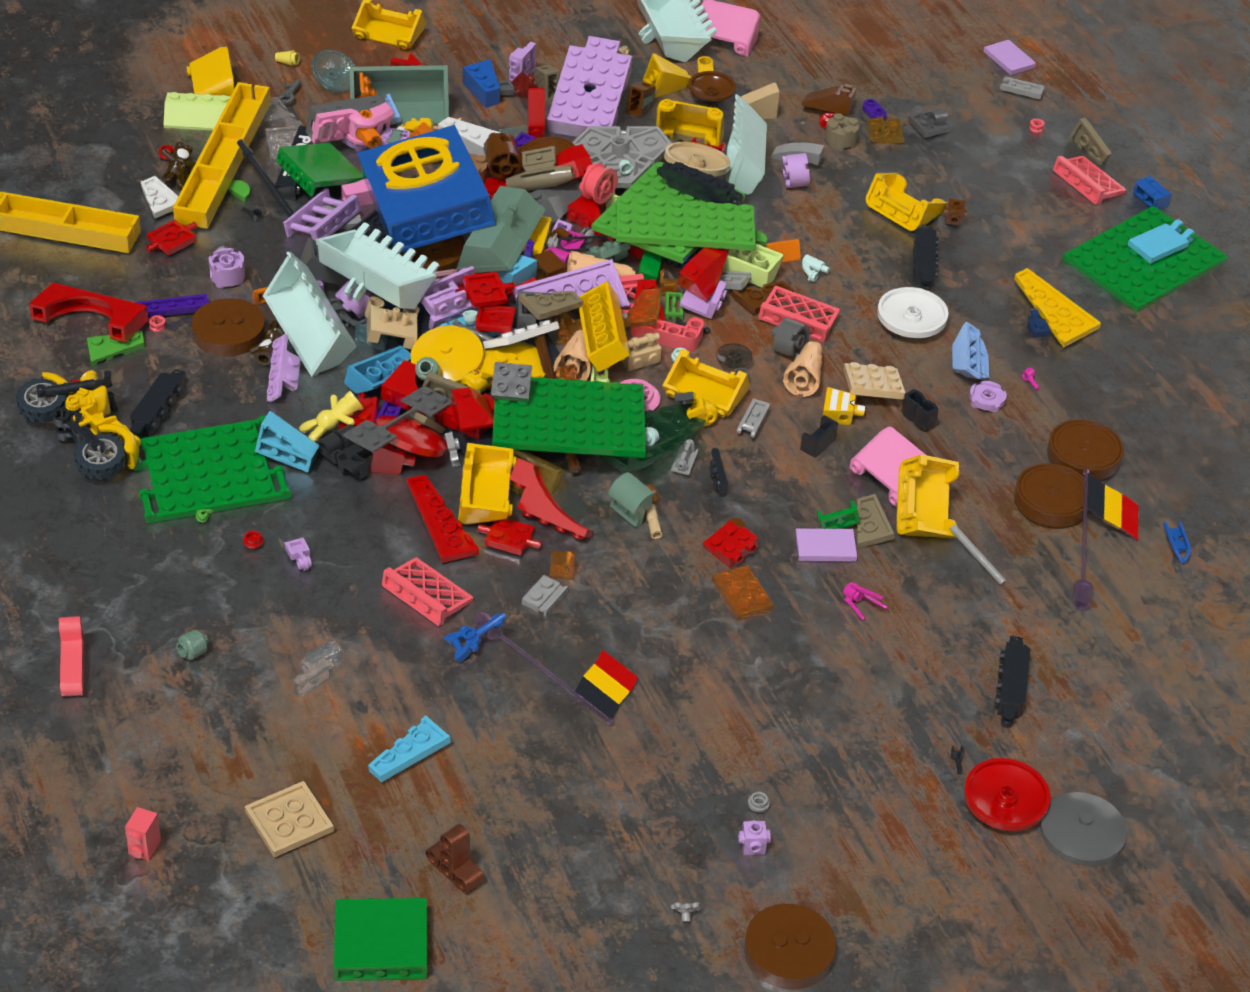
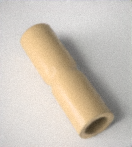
M652 504L651 508L645 510L652 539H660L663 534L656 506Z

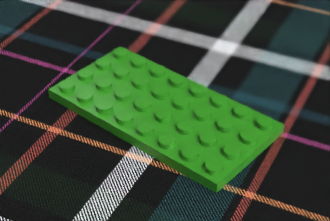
M627 196L617 197L616 242L755 251L754 207L748 204L738 206L731 203L647 199L644 197L630 198Z

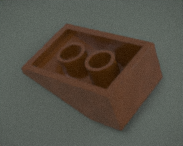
M844 84L811 92L802 101V106L848 115L854 106L857 88Z

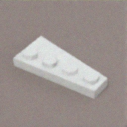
M550 320L539 322V326L532 324L527 326V329L520 328L514 330L515 333H503L501 337L484 341V348L509 345L559 329L558 321L550 323Z

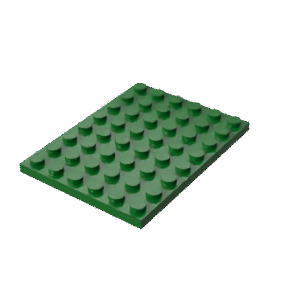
M1151 206L1064 253L1062 260L1138 313L1226 263L1229 256L1198 235L1193 234L1191 235L1193 241L1188 244V247L1153 263H1149L1128 246L1129 239L1166 223L1171 226L1175 221L1158 208ZM1183 225L1179 226L1182 229L1179 234L1182 235L1187 228Z
M531 377L528 402L494 400L492 446L515 450L645 458L644 385Z

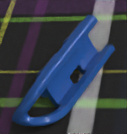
M1178 521L1179 528H1169L1168 523L1164 522L1163 526L1171 548L1180 563L1184 565L1190 556L1191 546L1182 522ZM1187 550L1185 558H1182L1180 553Z

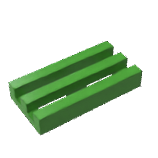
M666 292L665 319L672 317V320H676V317H679V319L683 320V307L680 306L683 293ZM669 296H672V312H669ZM676 297H679V312H676Z

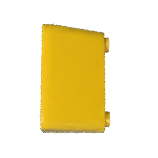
M363 0L352 26V31L358 39H368L407 50L413 46L425 29L426 21L422 10L415 9L413 13L409 11L407 15L382 9L380 4H377V6L372 4V0Z
M220 47L190 62L189 66H186L187 76H191L194 94L232 95L234 82L227 47Z
M664 99L658 105L656 126H659L666 136L670 135V138H673L675 133L705 139L704 144L709 143L710 145L720 147L724 135L723 112L720 109Z
M876 173L866 195V203L869 207L910 231L921 228L922 225H926L944 212V206L947 207L948 204L939 198L933 199L931 202L927 200H921L920 202L904 193L907 182L903 176L897 173Z
M681 349L662 385L666 392L665 394L670 398H675V394L695 392L696 399L702 396L717 408L719 417H728L750 387L747 373L738 371L737 375L735 372L726 373L700 363L699 358L694 360L689 357V351Z
M467 443L458 521L462 525L507 519V516H511L512 504H509L508 495L510 472L516 463V457H513V449Z
M920 454L905 459L900 463L897 499V532L899 534L937 538L956 537L950 531V528L953 525L957 526L954 520L948 519L949 483L954 482L959 476V462Z

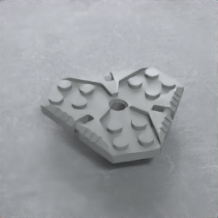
M589 126L572 143L575 146L579 144L584 145L591 157L592 164L601 163L606 168H612L617 172L618 182L616 188H630L653 164L663 158L666 146L671 144V141L659 126H627V130H621L620 126ZM626 159L631 162L633 169L629 174H622L620 172L618 164L621 160Z

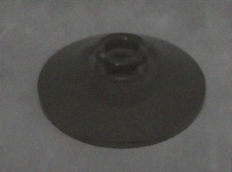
M736 343L725 344L717 351V360L722 365L733 369L748 366L753 357L752 352L746 346Z

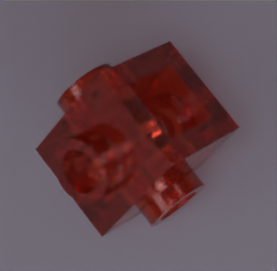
M523 71L511 82L515 86L514 91L519 96L523 94L527 99L528 88H539L534 83L536 80L530 74L526 75Z

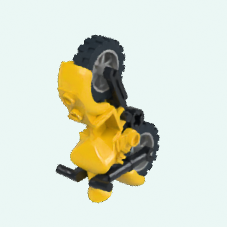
M90 370L82 375L80 381L68 383L57 374L43 372V377L31 379L30 382H25L24 386L18 389L19 393H16V402L19 413L23 415L24 419H29L30 422L34 423L36 421H39V423L53 421L56 437L59 440L66 441L72 438L77 444L76 449H74L77 470L84 477L88 476L89 479L93 480L94 478H98V480L112 478L113 475H118L120 470L126 467L125 463H127L128 468L134 469L138 462V453H140V439L133 435L126 425H122L115 415L104 418L111 411L118 409L114 393L107 392V388L113 386L111 371L106 370L104 372V379L98 380L97 373Z

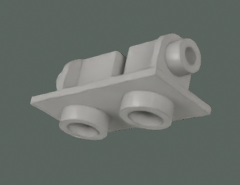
M688 439L684 442L683 446H680L671 468L672 472L685 475L690 474L699 451L694 449L695 444L693 440Z

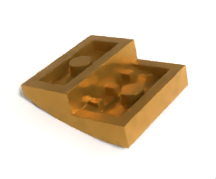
M882 116L867 120L870 140L872 142L883 144L904 142L900 118L884 121Z

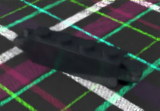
M676 161L674 164L665 162L656 170L658 176L667 179V185L670 188L707 203H731L739 206L743 201V194L734 190V184L699 171L696 168L689 167L681 162Z
M922 225L921 228L916 229L913 243V282L920 284V289L930 291V286L934 285V280L938 279L939 269H936L939 264V237H936V230H933L931 225Z
M175 369L171 374L165 372L157 377L130 415V431L133 435L141 439L151 437L158 430L162 420L166 419L170 409L175 406L179 396H182L184 393L185 371Z
M1010 636L1009 642H1006L1005 650L1001 649L999 661H1003V663L999 664L997 676H1001V679L997 680L996 691H999V694H996L994 706H998L997 715L1001 716V724L1006 728L1013 725L1014 718L1018 719L1022 716L1023 706H1025L1030 648L1027 645H1023V637Z

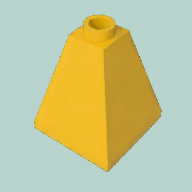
M652 53L643 81L655 85L656 94L654 98L686 89L691 76L688 75L686 70Z

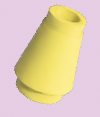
M295 50L277 52L275 54V61L295 66L300 62V55Z

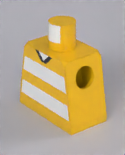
M827 387L823 415L835 420L839 425H850L853 415L864 417L865 406L855 404L856 395Z

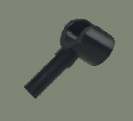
M245 207L242 208V211L251 216L253 222L257 221V217L262 218V211L260 209H253L251 211Z
M952 746L950 757L956 763L957 774L961 775L963 773L961 760L963 759L964 747L961 746L960 751H956L954 746Z

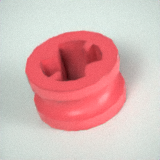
M1032 119L1030 130L1035 133L1043 132L1044 121Z
M156 315L149 319L151 331L160 332L165 329L164 317Z

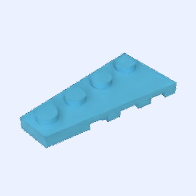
M425 715L418 726H412L403 739L399 738L394 742V747L390 750L386 749L368 765L369 772L380 782H383L451 743L450 736Z

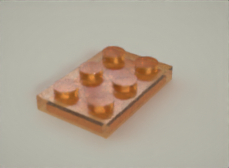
M748 565L712 575V582L737 621L774 610V604Z

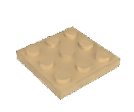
M856 362L844 363L843 370L850 394L893 399L904 398L905 390L897 368L892 366L879 367L874 364L860 365Z
M304 781L245 806L247 816L274 858L334 832L333 824Z

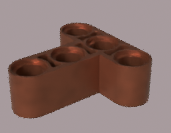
M457 824L440 836L438 842L425 851L429 862L463 893H468L485 879L481 869L470 860V835L462 824Z

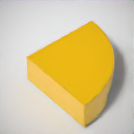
M702 396L694 401L695 403L691 408H688L687 416L689 419L706 412L705 400Z

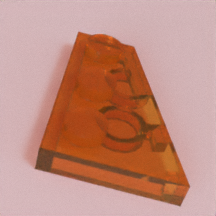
M661 288L647 289L641 292L635 301V306L633 309H629L627 312L628 316L626 319H623L625 328L657 325L662 296Z

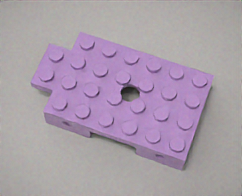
M589 36L585 48L569 46L547 118L548 132L578 137L589 126H616L618 107L622 94L626 92L632 71V56L618 54L620 41ZM588 86L594 87L596 89L592 90L591 92H586L584 87Z

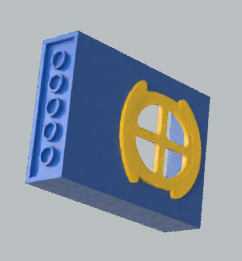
M455 125L357 153L365 184L386 235L393 238L390 243L392 249L398 242L404 244L401 252H404L410 248L414 249L496 225L490 196ZM443 160L442 165L436 171L430 174L425 173L422 166ZM416 168L419 177L404 178L396 174Z

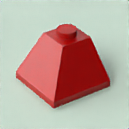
M471 387L451 390V408L460 432L493 427L494 414L485 396Z

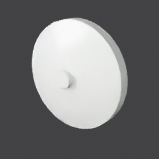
M902 287L893 289L881 297L877 314L880 322L888 330L905 337L925 338L933 336L944 329L948 319V308L941 298L927 290Z

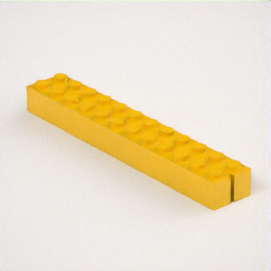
M237 83L173 206L174 220L178 223L188 225L194 221L197 227L208 229L244 158L237 141L242 139L249 148L271 104L269 87L255 85L256 100H254L252 84Z
M0 192V231L125 253L130 252L134 241L136 242L141 233L138 215Z

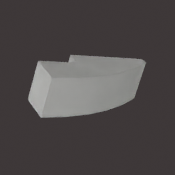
M814 143L783 144L775 148L771 158L782 161V156L806 153L808 163L819 165L823 158L825 146Z

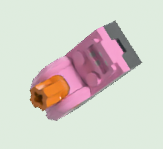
M382 95L310 106L306 133L314 144L348 139L356 145H366L369 149H372L382 143L381 136L387 128H390L391 119L395 112Z

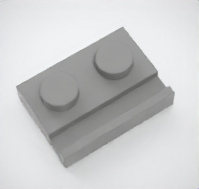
M722 271L719 282L721 280L726 283L724 289L740 291L752 279L751 272Z
M543 575L522 598V604L536 612L541 611L544 613V616H547L568 593V586L563 587L560 585L561 583Z

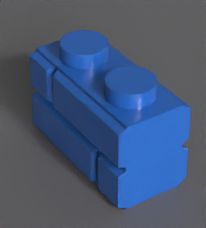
M1151 176L1137 180L1133 191L1147 206H1154L1159 210L1169 206L1172 196L1169 190H1166Z

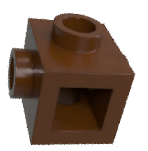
M949 198L948 207L944 206L943 216L946 217V224L962 226L963 219H967L968 210L965 209V200Z

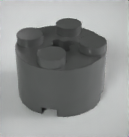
M785 317L780 325L773 329L772 336L774 341L772 350L796 358L802 351L805 341L809 342V326Z

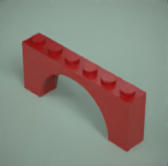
M582 195L568 205L567 219L582 228H591L592 230V223L601 216L600 213L605 209L606 202L598 204L593 198L588 199ZM594 231V234L597 236H604L608 241H616L615 238ZM630 244L631 248L627 252L641 259L644 249Z
M51 283L29 303L31 319L46 323L56 316L75 311H91L103 314L111 319L108 323L110 339L127 342L148 322L147 305L57 283Z
M404 360L382 384L381 399L406 410L412 409L411 406L402 402L401 399L418 390L417 383L420 378L416 375V364ZM485 393L483 396L488 399L494 414L495 399H492L490 395ZM451 405L432 416L436 418L435 422L460 432ZM416 411V412H418V413H420V414H422V415H424V416L426 415V414H424L423 412ZM489 427L461 431V433L479 440Z

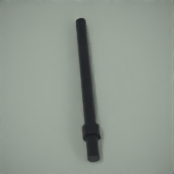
M242 139L238 140L237 144L242 150L245 159L250 161L288 217H291L294 212L258 163L251 148H248Z

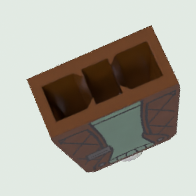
M644 81L630 85L626 113L641 118L653 106L656 94L655 85Z

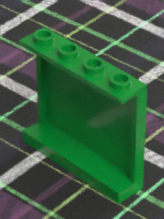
M331 143L279 147L276 162L311 197L314 195L315 187L345 185L364 179L363 174Z
M427 898L336 899L334 981L427 980Z

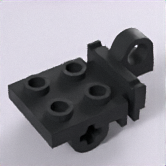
M349 424L315 442L319 445L318 453L333 463H338L339 471L342 473L345 470H349L358 480L369 475L368 461L365 459L372 456V452L343 437L344 433L354 428L353 425Z

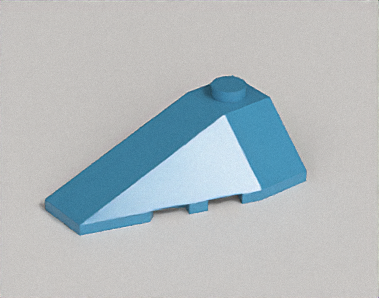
M398 346L348 366L344 384L356 394L376 389L382 386L404 360H411V353L403 348V346Z

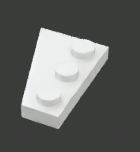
M156 176L141 181V188L154 218L173 211V206L178 196Z

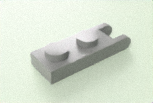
M1004 77L1003 83L1000 85L1001 90L1028 96L1033 99H1041L1045 88L1043 85L1010 77Z
M753 398L737 428V433L741 434L742 430L751 432L752 438H755L770 410L771 403Z

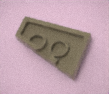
M574 291L552 292L551 295L535 293L534 296L519 294L518 298L538 320L570 311L583 305V300Z
M876 494L858 498L857 509L860 523L857 525L858 549L895 539L894 532Z

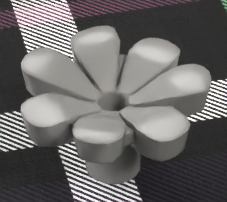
M676 902L671 904V909H676V911L682 913V922H690V913L699 911L700 903L683 905Z

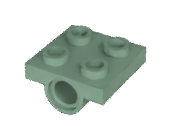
M613 240L604 242L601 247L594 246L589 248V251L584 254L606 260L612 259L615 263L627 258V250L631 247L626 242H613Z

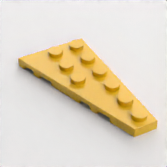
M1026 268L1015 274L1014 280L1034 308L1038 309L1042 319L1046 320L1050 330L1063 348L1100 329L1101 322L1030 269Z

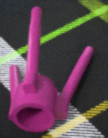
M850 582L844 588L843 595L846 596L844 601L852 607L861 620H864L865 617L853 602H859L863 597L884 609L888 608V606L873 598L882 600L883 596L858 586L854 582Z

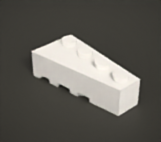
M447 117L438 124V129L455 125L467 151L470 154L485 156L483 148L489 134L494 132L501 133L451 117Z

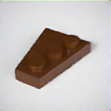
M784 281L763 284V287L756 289L748 287L746 291L741 292L733 290L731 296L750 312L756 314L760 312L762 303L766 302L775 286L794 292V289ZM775 294L777 298L784 297L782 294Z

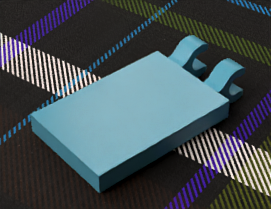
M1177 219L1171 226L1166 223L1129 239L1128 246L1149 263H1153L1188 247V244L1193 241L1191 235L1195 234V231L1189 228L1180 235L1179 233L1182 229L1179 226L1184 223Z

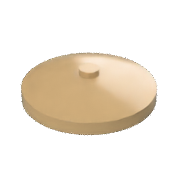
M671 143L666 146L664 158L669 163L681 162L714 177L726 174L730 167V159L724 153L699 143Z

